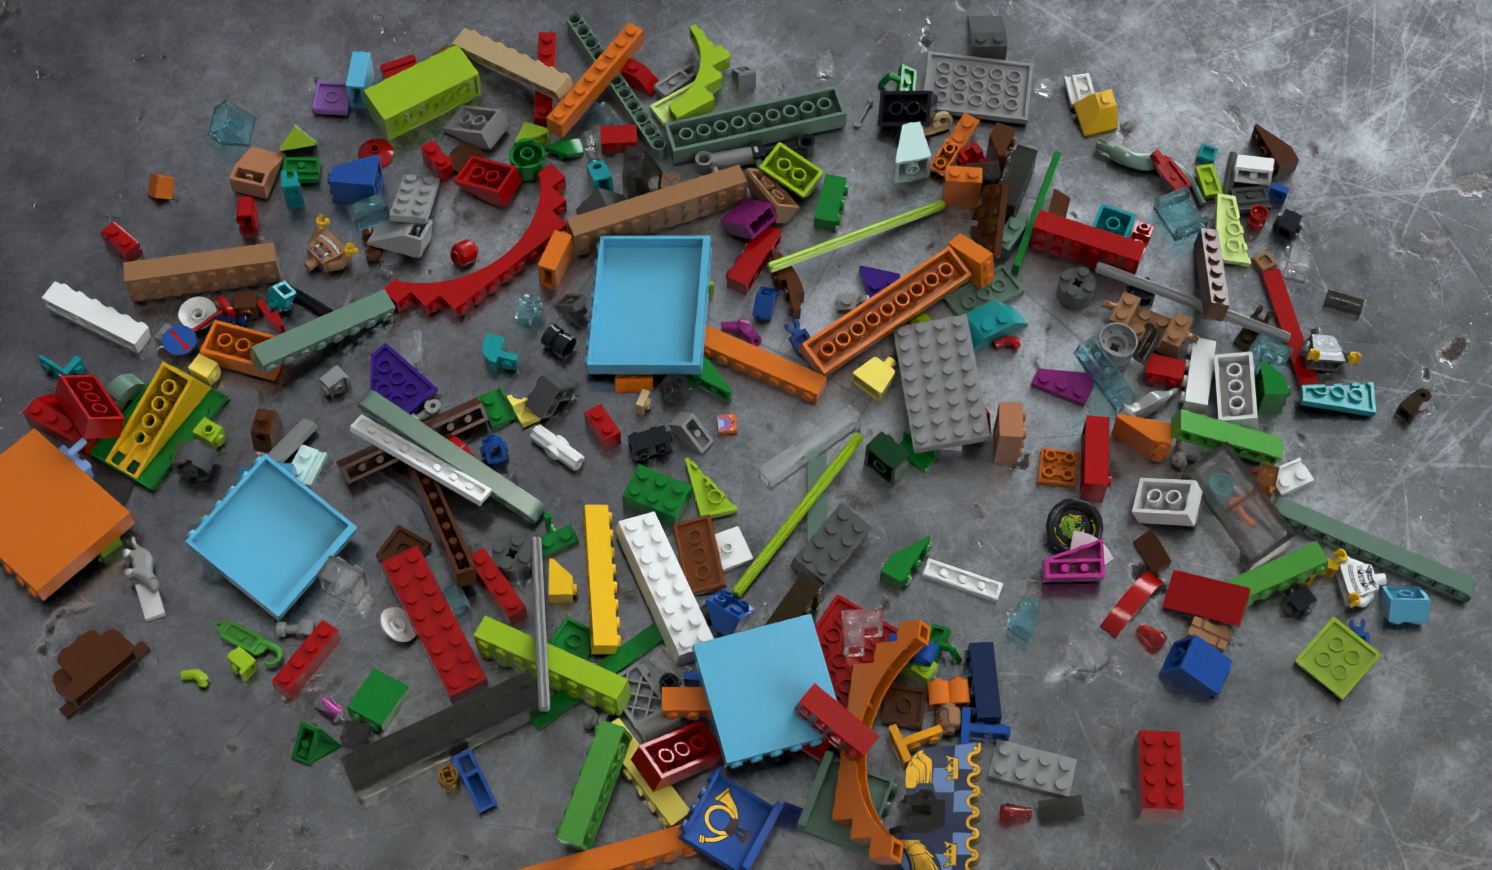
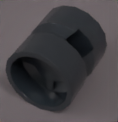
M556 324L549 326L541 338V343L548 349H553V352L562 359L566 358L573 351L577 342L573 336L565 333Z

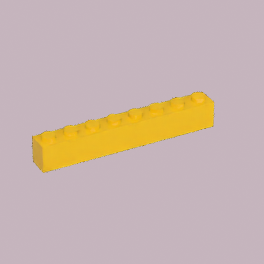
M585 505L582 517L591 654H616L617 647L621 646V636L617 635L620 620L619 617H616L618 599H615L614 593H617V582L613 581V576L616 574V565L612 564L615 549L611 547L613 529H610L609 525L612 524V512H609L608 505Z

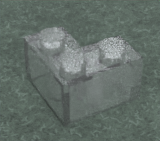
M882 608L842 610L841 632L844 657L864 656V637H882L884 627Z

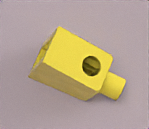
M873 357L853 372L851 382L880 402L895 380L896 371L893 367L896 365V361L891 357H887L884 361Z

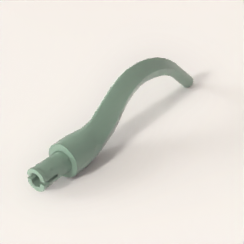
M1101 137L1095 145V148L1110 155L1109 159L1116 163L1138 170H1155L1154 162L1150 158L1151 154L1134 153L1119 143L1113 145ZM1174 161L1192 183L1191 188L1200 207H1204L1207 203L1197 182L1183 166Z

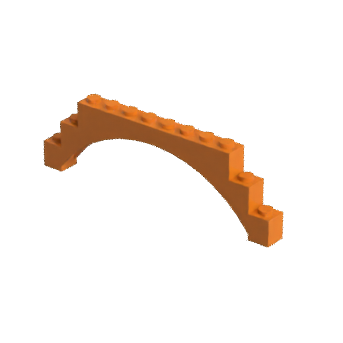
M920 619L899 622L897 641L876 643L874 662L853 665L847 710L870 729H872L879 706L896 676L923 647L929 646L931 627ZM841 750L832 821L843 827H851L850 839L861 846L870 845L868 858L879 865L901 864L904 843L889 834L882 824L870 796L867 781V753L857 762L856 760H849L844 755L845 751Z

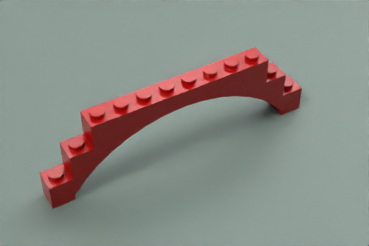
M549 164L537 173L538 184L541 186L536 213L521 239L500 259L477 272L448 281L410 283L401 282L396 278L383 288L395 305V310L399 313L403 309H407L413 302L428 316L432 312H436L442 305L457 319L459 316L465 315L471 307L479 304L488 294L494 293L500 285L507 283L513 275L521 272L530 262L536 261L544 253L554 230L568 233L567 223L560 218L567 211L566 200L559 194L566 187L565 176L552 164Z

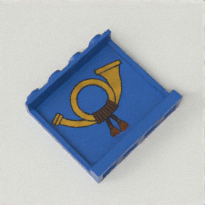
M720 766L716 772L712 771L708 776L706 782L709 784L707 788L702 787L697 796L700 799L698 804L694 802L688 811V814L691 816L689 820L684 819L679 827V830L682 832L678 839L728 870H750L784 805L778 801L773 806L721 775L720 772L723 767Z

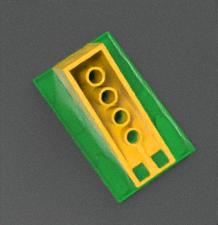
M162 362L154 377L123 412L125 421L120 438H102L89 454L147 488L154 490L172 469L171 466L178 444L195 439L193 430L204 417L212 421L230 397L172 364Z

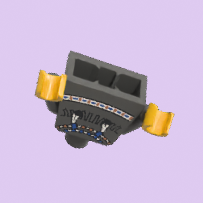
M1314 328L1310 331L1311 336L1303 342L1299 354L1304 357L1305 369L1337 371L1345 362H1348L1350 365L1354 363L1359 364L1361 354L1357 352H1345L1339 346L1334 336L1323 335L1321 328Z

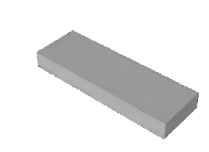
M303 418L267 455L277 463H284L318 426L315 422Z

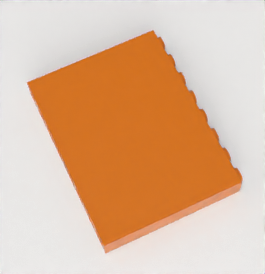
M33 428L0 455V563L3 564L2 567L9 575L14 574L16 576L15 580L22 587L24 585L28 587L27 591L34 598L38 596L44 601L136 522L125 507Z

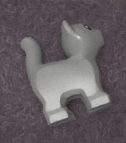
M1176 439V454L1171 457V462L1182 472L1187 465V459L1195 461L1194 468L1196 471H1200L1203 454L1202 446Z

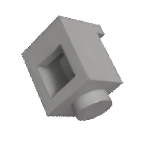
M338 365L319 378L321 391L324 395H329L331 398L335 394L341 393L345 387L348 389L351 387L349 376Z

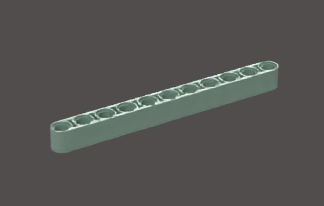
M570 12L566 18L567 30L592 66L605 49L582 15L578 12ZM619 72L606 87L607 91L630 125L636 124V133L650 155L656 160L664 159L667 155V142Z
M369 390L358 404V407L364 413L400 437L491 488L490 497L526 521L535 524L546 509V506L541 501L379 393Z
M1275 497L1269 510L1268 516L1275 522L1336 548L1343 549L1350 554L1460 601L1468 602L1472 598L1477 581L1466 574L1284 497Z

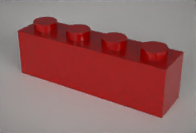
M769 225L756 238L746 242L743 253L737 256L733 268H729L726 273L728 287L747 295L768 263V257H771V250L777 249L780 245L782 231Z
M483 547L470 555L476 568V579L509 626L512 627L527 618L526 606Z
M322 619L271 681L275 691L291 701L341 641L339 630Z

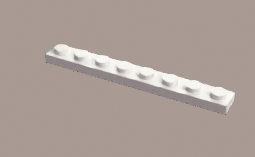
M362 414L350 426V431L479 506L491 494V488Z

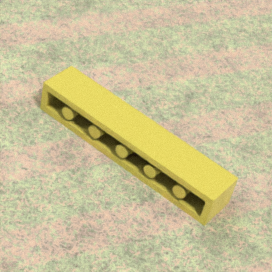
M619 718L611 722L626 728ZM633 737L621 767L624 777L627 781L631 780L634 783V789L640 797L644 796L649 810L652 813L656 812L660 817L658 820L663 828L681 825L684 819L689 820L691 816L688 814L689 807L671 785L655 792L651 790L630 760L640 745Z

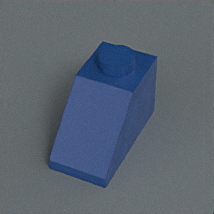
M761 286L755 296L752 315L757 316L756 318L760 320L771 319L779 290Z

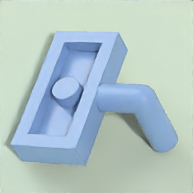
M81 438L70 449L62 445L59 450L89 477H94L91 470L92 465L86 459L81 460L78 458L79 454L77 453L88 442Z

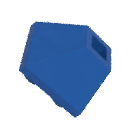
M720 590L705 601L714 629L725 636L740 632L755 611L748 602L737 599L727 590Z

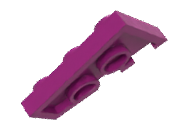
M1038 368L1031 387L1084 407L1098 374Z

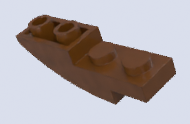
M772 249L768 262L784 256L776 249ZM791 265L773 272L772 280L774 284L777 283L778 290L783 289L784 298H788V313L792 314L793 319H800V303L804 302V289L796 271Z

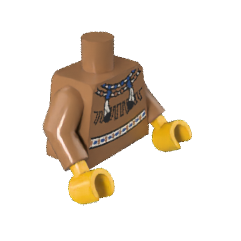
M320 214L316 218L318 226L315 227L307 246L309 259L303 264L308 271H312L317 266L324 273L342 270L351 260V255L358 254V249L351 242L344 246L327 228L324 230V227L330 224V220L325 218L324 222H322L324 215Z

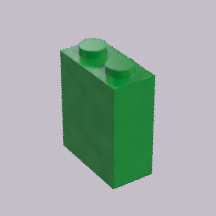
M373 668L347 706L349 717L358 723L360 721L364 722L374 732L380 731L384 733L410 695L409 687Z

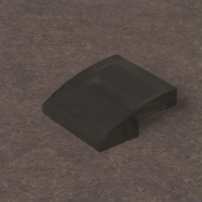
M1149 324L1132 358L1146 365L1164 332Z

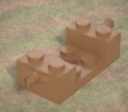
M1125 291L1116 303L1106 299L1102 307L1113 310L1109 323L1118 322L1126 324L1136 333L1138 344L1177 359L1186 340L1196 344L1199 341L1200 336L1190 333L1193 318L1176 312L1173 319L1145 309L1140 307V297ZM1149 326L1152 327L1154 331L1148 332L1144 328Z

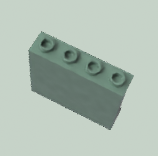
M826 750L799 818L797 831L868 856L870 845L861 846L850 839L851 827H843L832 821L840 760L833 758L834 753ZM867 770L870 796L881 820L883 813L887 814L891 802L888 800L890 795L894 796L898 784L895 783L896 775H893L891 779Z

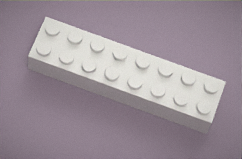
M655 511L618 521L615 532L616 537L675 666L695 661L692 652L693 644L714 638Z

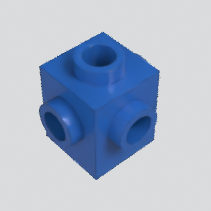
M489 435L482 440L483 446L479 447L482 458H486L488 464H497L507 460L505 452H508L506 440L502 441L501 436Z

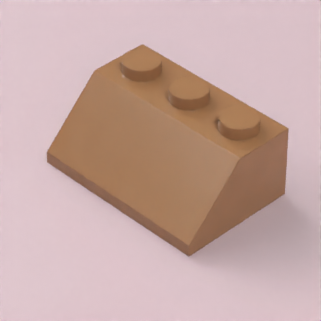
M747 168L745 170V178L750 194L757 198L758 201L771 203L778 215V218L774 221L775 223H788L800 207L778 181L760 169Z

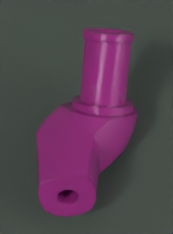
M740 318L738 321H721L722 332H738L743 341L757 347L761 344L762 339L748 320Z

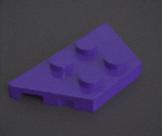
M867 266L859 267L864 288L869 298L901 278L899 273Z

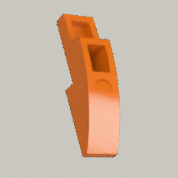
M964 113L949 138H946L931 162L930 170L944 176L946 166H954L958 158V151L968 146L971 142V137L979 126L980 120Z

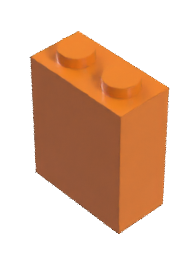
M946 166L942 188V201L945 203V206L978 207L982 187V168Z
M554 230L538 263L539 283L541 286L557 290L574 256L572 235H569L567 232Z
M961 233L948 242V246L950 245L972 275L968 280L980 289L993 282V253Z

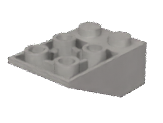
M427 220L426 224L398 221L380 222L367 241V245L420 258L431 240L433 221Z

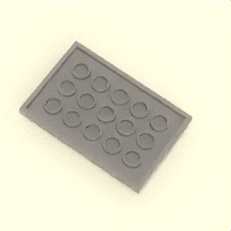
M929 51L924 91H933L938 96L937 113L946 111L950 115L961 117L966 113L978 119L1027 124L1033 63Z

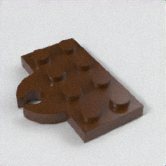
M1004 183L984 186L982 204L975 209L971 219L978 221L977 226H970L972 237L978 240L977 244L993 253V258L1001 257L1009 184Z

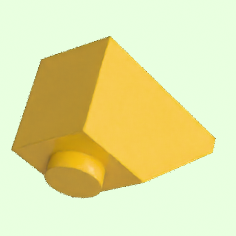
M549 559V602L573 603L574 595H577V584L573 583V576L554 559Z

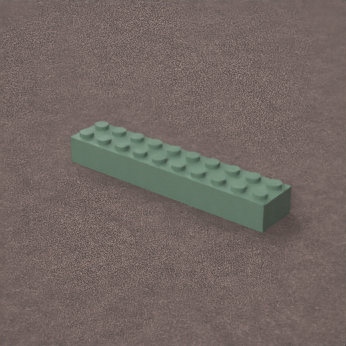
M837 86L667 122L664 123V136L673 164L695 160L696 154L700 151L713 153L749 147L751 142L762 141L763 144L799 137L802 134H813L845 127L847 113Z

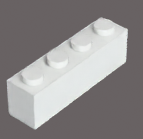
M1199 338L1197 344L1194 342L1192 344L1188 343L1186 354L1189 355V360L1186 359L1184 368L1187 371V376L1184 375L1182 380V386L1185 387V390L1181 391L1179 401L1183 403L1182 410L1205 414L1209 399L1216 341Z

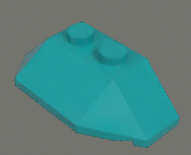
M994 299L966 313L974 353L991 345L992 341L1008 336L1028 325V322L1018 309Z

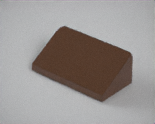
M1054 189L1048 212L1066 218L1070 197Z
M1153 530L1146 532L1133 541L1152 574L1170 567L1171 559Z

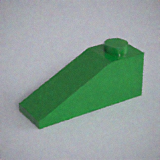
M705 356L703 357L702 375L681 374L682 379L729 403L731 402L732 390Z

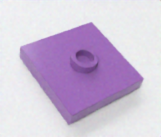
M317 81L311 108L312 113L348 116L350 104L346 83Z

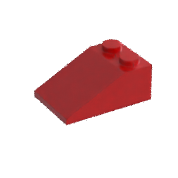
M471 155L453 182L490 204L505 207L522 183V179L516 166Z

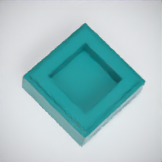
M1202 143L1196 160L1206 164H1214L1219 148Z

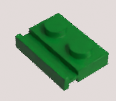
M284 157L283 170H286L288 179L293 178V172L296 171L298 182L319 183L320 157Z
M501 387L476 397L483 404L489 419L487 421L492 431L509 424L512 420H518Z

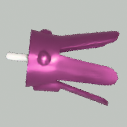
M330 694L328 696L332 702L323 697L320 699L330 713L318 707L314 708L316 711L329 717L334 723L340 719L344 721L342 716L345 710L335 703Z

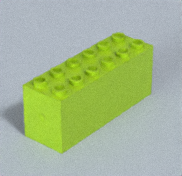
M458 44L364 90L368 113L388 141L482 95L479 73Z

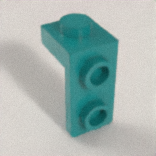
M41 354L38 356L41 368L48 373L50 371L54 373L57 379H59V376L82 375L86 369L83 360L77 355L64 368Z

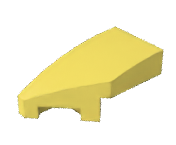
M512 395L506 396L522 428L540 421V418L525 406L528 398L516 399Z

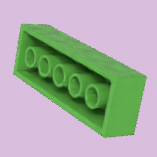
M601 720L600 724L595 727V738L593 743L587 748L586 762L580 767L578 783H575L572 788V799L566 805L563 823L559 824L556 831L557 839L566 847L581 852L592 848L633 738L625 727Z

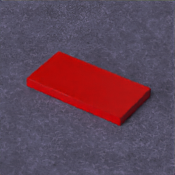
M1173 570L1162 607L1240 627L1251 589Z

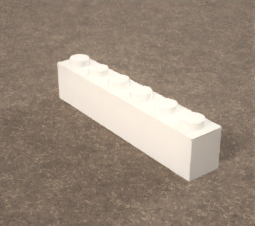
M55 281L42 297L47 309L138 354L151 338L149 327L145 323H138L129 315H122L113 307H106L97 299L92 300L84 293L76 292L64 283L60 284Z

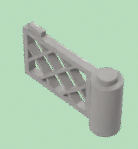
M636 663L618 674L626 677L629 684L638 685L637 692L631 693V697L635 698L633 706L626 705L623 712L643 743L659 738L681 725L680 720H682V717H678L676 720H668L666 717H661V708L658 710L650 709L652 701L661 702V693L648 677L650 671L644 664ZM638 670L641 674L640 680L629 679L630 674ZM641 686L651 688L650 696L639 694ZM638 699L649 700L647 708L636 707ZM634 712H643L645 717L636 722L633 718Z

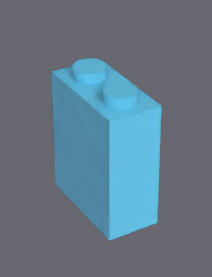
M352 52L346 81L350 107L367 108L364 90L373 85L375 75L371 53Z

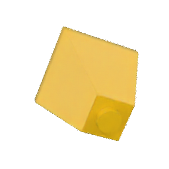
M1112 89L1094 93L1073 103L1084 137L1118 128L1117 104Z

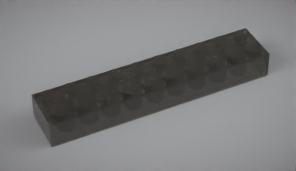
M529 670L340 757V760L358 800L362 801L548 712L539 711L538 688Z

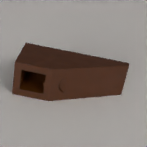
M1256 124L1251 134L1252 140L1259 147L1263 157L1274 159V174L1279 176L1294 171L1299 159L1292 147Z

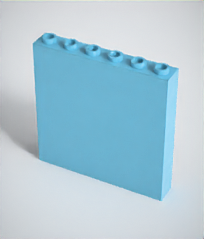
M265 453L262 458L259 456L253 462V468L249 472L245 471L240 476V482L236 486L233 485L226 492L227 496L222 501L219 500L215 503L212 513L209 516L205 515L200 520V526L187 534L185 544L188 549L279 621L357 533L358 527Z
M811 614L693 644V656L725 767H740L743 765V762L748 760L751 763L763 760V756L777 757L783 754L782 751L789 749L791 752L803 749L802 746L810 744V747L822 744V740L829 739L823 733L821 735L818 734L808 720H801L796 715L797 711L794 710L798 702L814 683L837 701Z

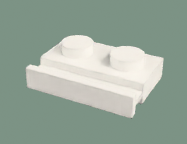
M1089 73L1072 75V77L1064 76L1063 81L1071 108H1074L1073 103L1095 93Z
M1301 458L1266 473V477L1270 479V483L1279 497H1283L1314 482L1310 472L1302 464Z

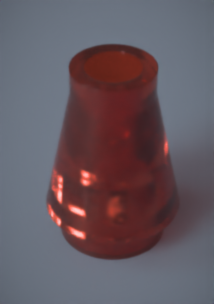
M1141 623L1136 630V633L1152 648H1157L1158 650L1162 648L1167 640V636L1164 635L1163 631Z
M1010 803L1000 807V819L1002 822H1006V824L1031 820L1032 818L1030 807Z

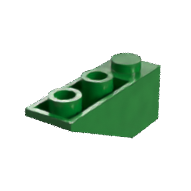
M927 536L891 555L881 570L880 580L898 590H901L904 585L907 586L912 578L911 573L913 570L917 571L922 563L920 559L923 555L927 556L931 550V537Z

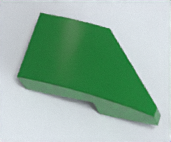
M579 138L559 141L545 147L547 153L552 152L558 155V159L561 161L564 157H583L584 149Z

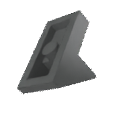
M566 294L554 306L573 322H577L587 313L584 304L589 299L585 294Z

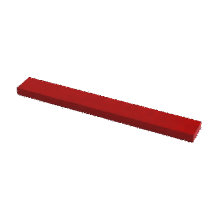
M1280 269L1262 271L1261 277L1278 327L1291 333L1288 343H1284L1298 387L1300 389L1302 385H1318L1319 382L1315 370L1305 369L1304 357L1299 354L1304 338Z

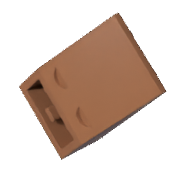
M251 146L235 164L229 177L232 190L267 199L286 154Z

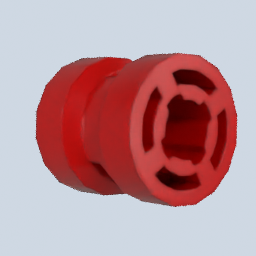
M1254 205L1251 208L1247 218V224L1250 228L1259 230L1264 227L1268 217L1267 208L1262 205Z

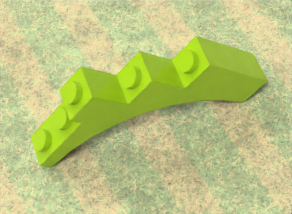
M696 24L689 27V38L698 52L700 68L695 81L688 91L678 100L668 105V116L672 121L707 114L714 110L715 98L712 93L722 89L723 76L721 72L730 67L731 55L729 51L725 50L721 44L715 47L714 43L707 39L704 31L699 29Z

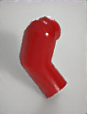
M1003 336L992 341L995 350L1006 345H1011L1013 350L1021 347L1020 339L1014 336Z

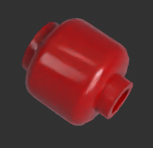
M467 239L454 244L450 252L451 260L462 267L476 261L478 257L477 245Z

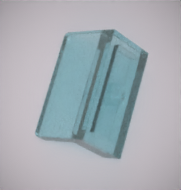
M595 100L592 102L591 113L602 126L626 125L607 101L600 104Z

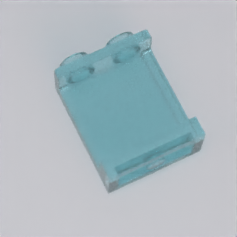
M1188 186L1156 198L1153 210L1174 241L1184 240L1194 233H1199L1200 228H1207L1209 218L1207 216L1202 217L1190 200L1189 195L1191 191Z

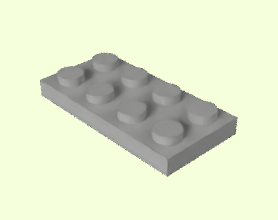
M413 174L404 175L389 214V221L426 224L440 186V178L416 176Z
M997 739L988 779L1068 800L1077 759Z

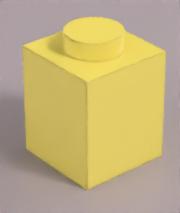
M200 353L188 367L191 376L210 387L221 375L219 364Z

